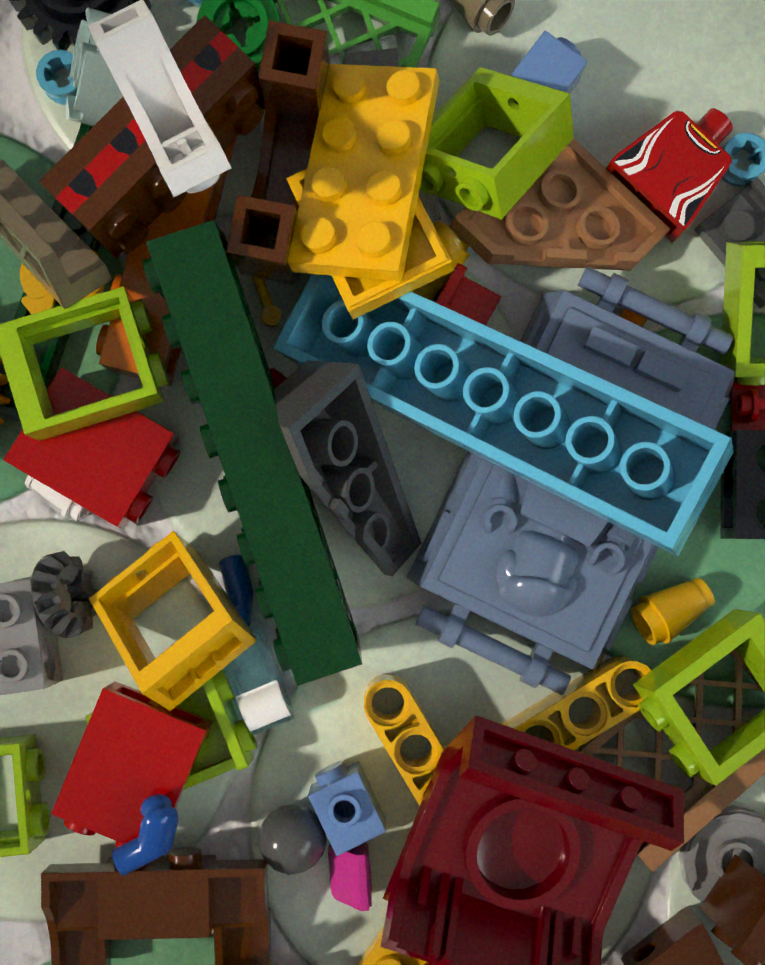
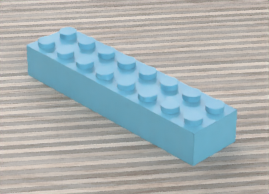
M312 274L273 347L274 350L298 366L303 365L307 360L359 364L372 403L677 557L734 452L731 437L413 292H409L352 320L332 276Z

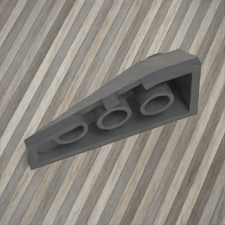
M307 360L273 390L280 428L299 475L382 573L394 576L422 543L360 366L355 363Z

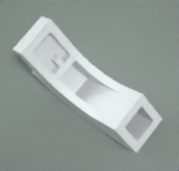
M139 0L89 25L88 28L124 96L173 197L185 191L187 193H197L215 184L220 174L231 169V166L220 143L193 98L144 0Z

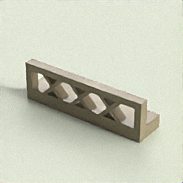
M0 159V239L64 309L111 281L112 278L106 264L3 159Z

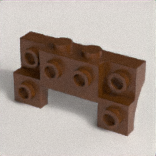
M182 847L170 850L168 856H162L125 876L119 873L112 857H109L105 863L50 864L41 873V908L49 930L52 965H111V940L209 938L212 930L214 935L215 965H271L270 907H268V869L265 859L216 860V855H202L199 848Z

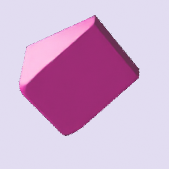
M365 842L339 856H336L330 844L328 846V860L332 896L336 900L359 911H369V907H372L369 844Z

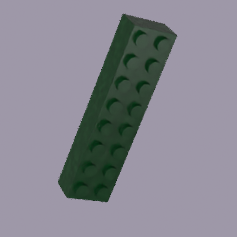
M215 220L147 241L146 244L151 258L142 261L152 291L154 294L160 292L161 296L165 297L170 314L162 316L163 326L171 347L183 350L189 369L181 371L183 385L191 404L201 403L207 424L199 427L201 437L209 458L212 459L218 456L220 458L225 473L223 479L218 480L220 493L229 513L238 511L243 527H241V533L236 535L237 542L246 566L256 564L260 577L258 578L259 586L255 587V594L264 619L274 617L277 626L275 628L277 639L273 640V646L282 672L292 670L296 685L298 686L362 665L360 639L309 486L299 475L280 428L273 391L276 387L235 264L226 253L228 243L225 234Z

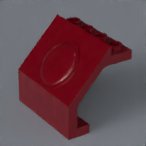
M475 715L444 749L436 765L382 898L388 901L380 947L435 965H601L602 940L606 924L642 843L647 842L669 851H673L684 843V789Z

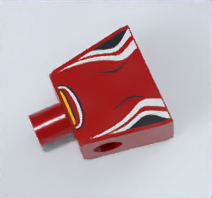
M715 108L709 109L697 123L692 121L684 112L677 110L616 154L606 169L670 228L665 237L673 243L693 222L731 165V156L719 144L733 131V125L723 112Z

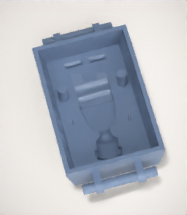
M588 266L585 268L577 286L600 296L597 305L565 290L542 294L520 342L715 430L729 401L727 397L734 384L735 371L696 353L701 344L724 355L729 349L734 335L711 325L712 319L698 312H695L693 316L628 286V279L616 273L609 277ZM616 305L682 335L679 343L672 342L613 314ZM467 451L407 575V578L420 587L454 604L448 616L424 605L415 625L438 635L437 641L450 648H453L456 644L521 675L520 681L533 688L541 685L563 695L569 685L571 676L548 665L553 651L592 670L598 669L607 649H611L633 602L631 598L638 584L642 583L659 547ZM472 611L536 642L530 655L465 625L469 612Z

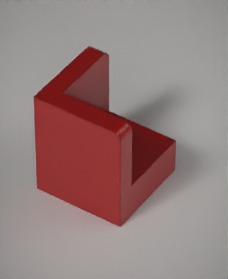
M457 263L455 271L452 272L436 303L486 326L502 296L465 277L467 267Z

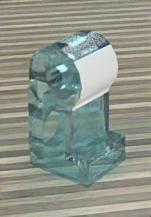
M262 625L251 629L257 641L223 668L237 700L241 715L253 735L294 719L293 708L283 684L285 683Z

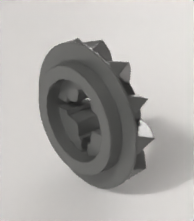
M65 551L46 555L39 560L32 574L31 594L35 610L46 628L59 637L73 638L93 628L92 617L97 615L89 598L99 590L93 588L91 583L93 573L92 571L83 570L80 556L69 557Z

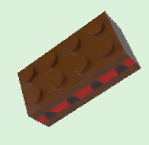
M204 15L170 49V52L202 115L226 154L225 148L239 134L242 136L248 135L261 122L265 109L264 97L255 62ZM124 96L39 180L40 184L115 258L123 251L131 252L136 249L149 233L148 226L162 212L167 214L176 209L187 195L185 191L173 197Z

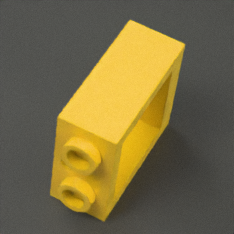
M174 530L161 541L155 543L144 555L119 575L110 579L103 588L89 598L141 693L169 711L173 710L257 641L200 553ZM191 574L214 611L155 658L133 619L187 575Z

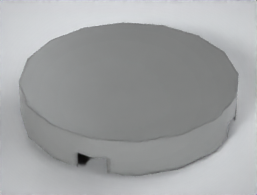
M735 805L726 807L680 848L679 861L682 877L691 893L702 903L719 877H722L723 871L735 854L765 874V819L754 810Z

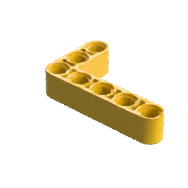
M617 655L602 662L598 669H591L571 681L563 695L553 692L505 721L502 725L525 732L534 725H542L548 730L547 741L575 750L640 710L638 704L643 699L635 689L627 695H618L615 688V680L626 669H634L638 680L649 673L651 669L647 665L628 656ZM382 674L371 680L365 690L364 711L420 806L445 746L408 684L395 674ZM385 687L398 690L403 696L401 707L393 713L378 711L372 701L378 690ZM580 697L591 698L593 703L591 716L586 721L580 723L570 721L569 708L571 703ZM421 735L430 742V749L424 757L410 759L401 752L400 746L408 736Z

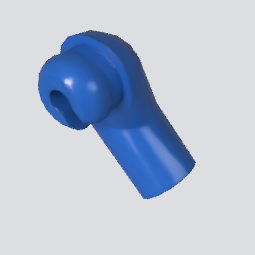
M242 555L228 556L219 561L225 591L249 627L254 592L248 569Z
M155 794L146 798L140 809L144 818L141 821L139 836L112 850L114 864L122 876L162 857L171 849L179 819L178 812L175 808H172V802L168 796Z

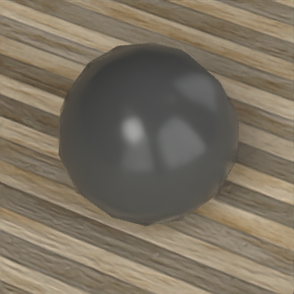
M297 804L281 806L270 812L262 822L258 835L259 850L263 858L274 870L287 875L303 873L315 866L323 856L327 842L326 833L318 816L309 808Z

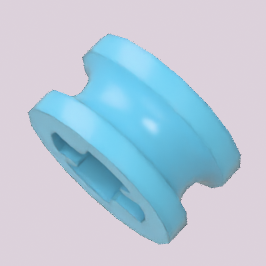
M53 50L45 54L38 62L36 77L40 87L55 103L66 105L67 94L76 96L78 87L73 86V79L69 78V76L67 79L70 84L65 87H59L52 78L59 79L56 72L62 68H66L70 73L73 54L65 50Z
M747 132L736 134L723 146V149L730 156H735L741 149L750 153L747 161H754V164H750L745 170H741L735 166L738 159H733L722 177L726 183L739 187L749 185L765 171V141L758 135Z

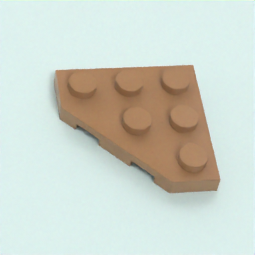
M575 138L571 140L502 220L464 207L453 218L449 226L487 264L586 268L588 266L592 269L631 271L670 230L662 220Z

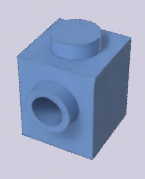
M339 761L315 774L317 782L311 784L308 798L336 856L386 832V817L359 761L346 767L344 761Z

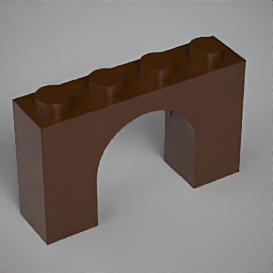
M271 20L268 22L258 77L265 106L259 166L251 197L237 195L226 251L241 275L293 284L295 272H292L287 260L299 205L286 178L308 167L330 65L327 31Z

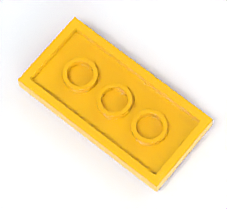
M329 65L287 260L292 272L391 281L403 280L440 82L437 68Z

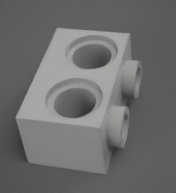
M31 579L0 583V695L45 689L63 681L57 635L46 628L35 610L31 594Z

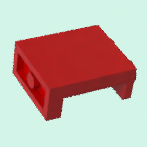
M62 367L47 389L54 415L111 398L110 395ZM135 411L42 441H37L25 435L22 429L3 460L114 526L125 529L129 521L137 524L142 519L153 499V496L147 494L148 490L158 475L162 478L167 477L177 462L181 451L175 448L179 438L174 433Z
M114 681L102 688L51 814L64 819V825L71 831L88 836L95 835V833L115 840L116 847L138 837L141 821L144 818L140 809L146 798L155 794H164L170 798L172 808L176 809L200 748L206 742L214 721L178 706L169 711L143 695L141 691Z

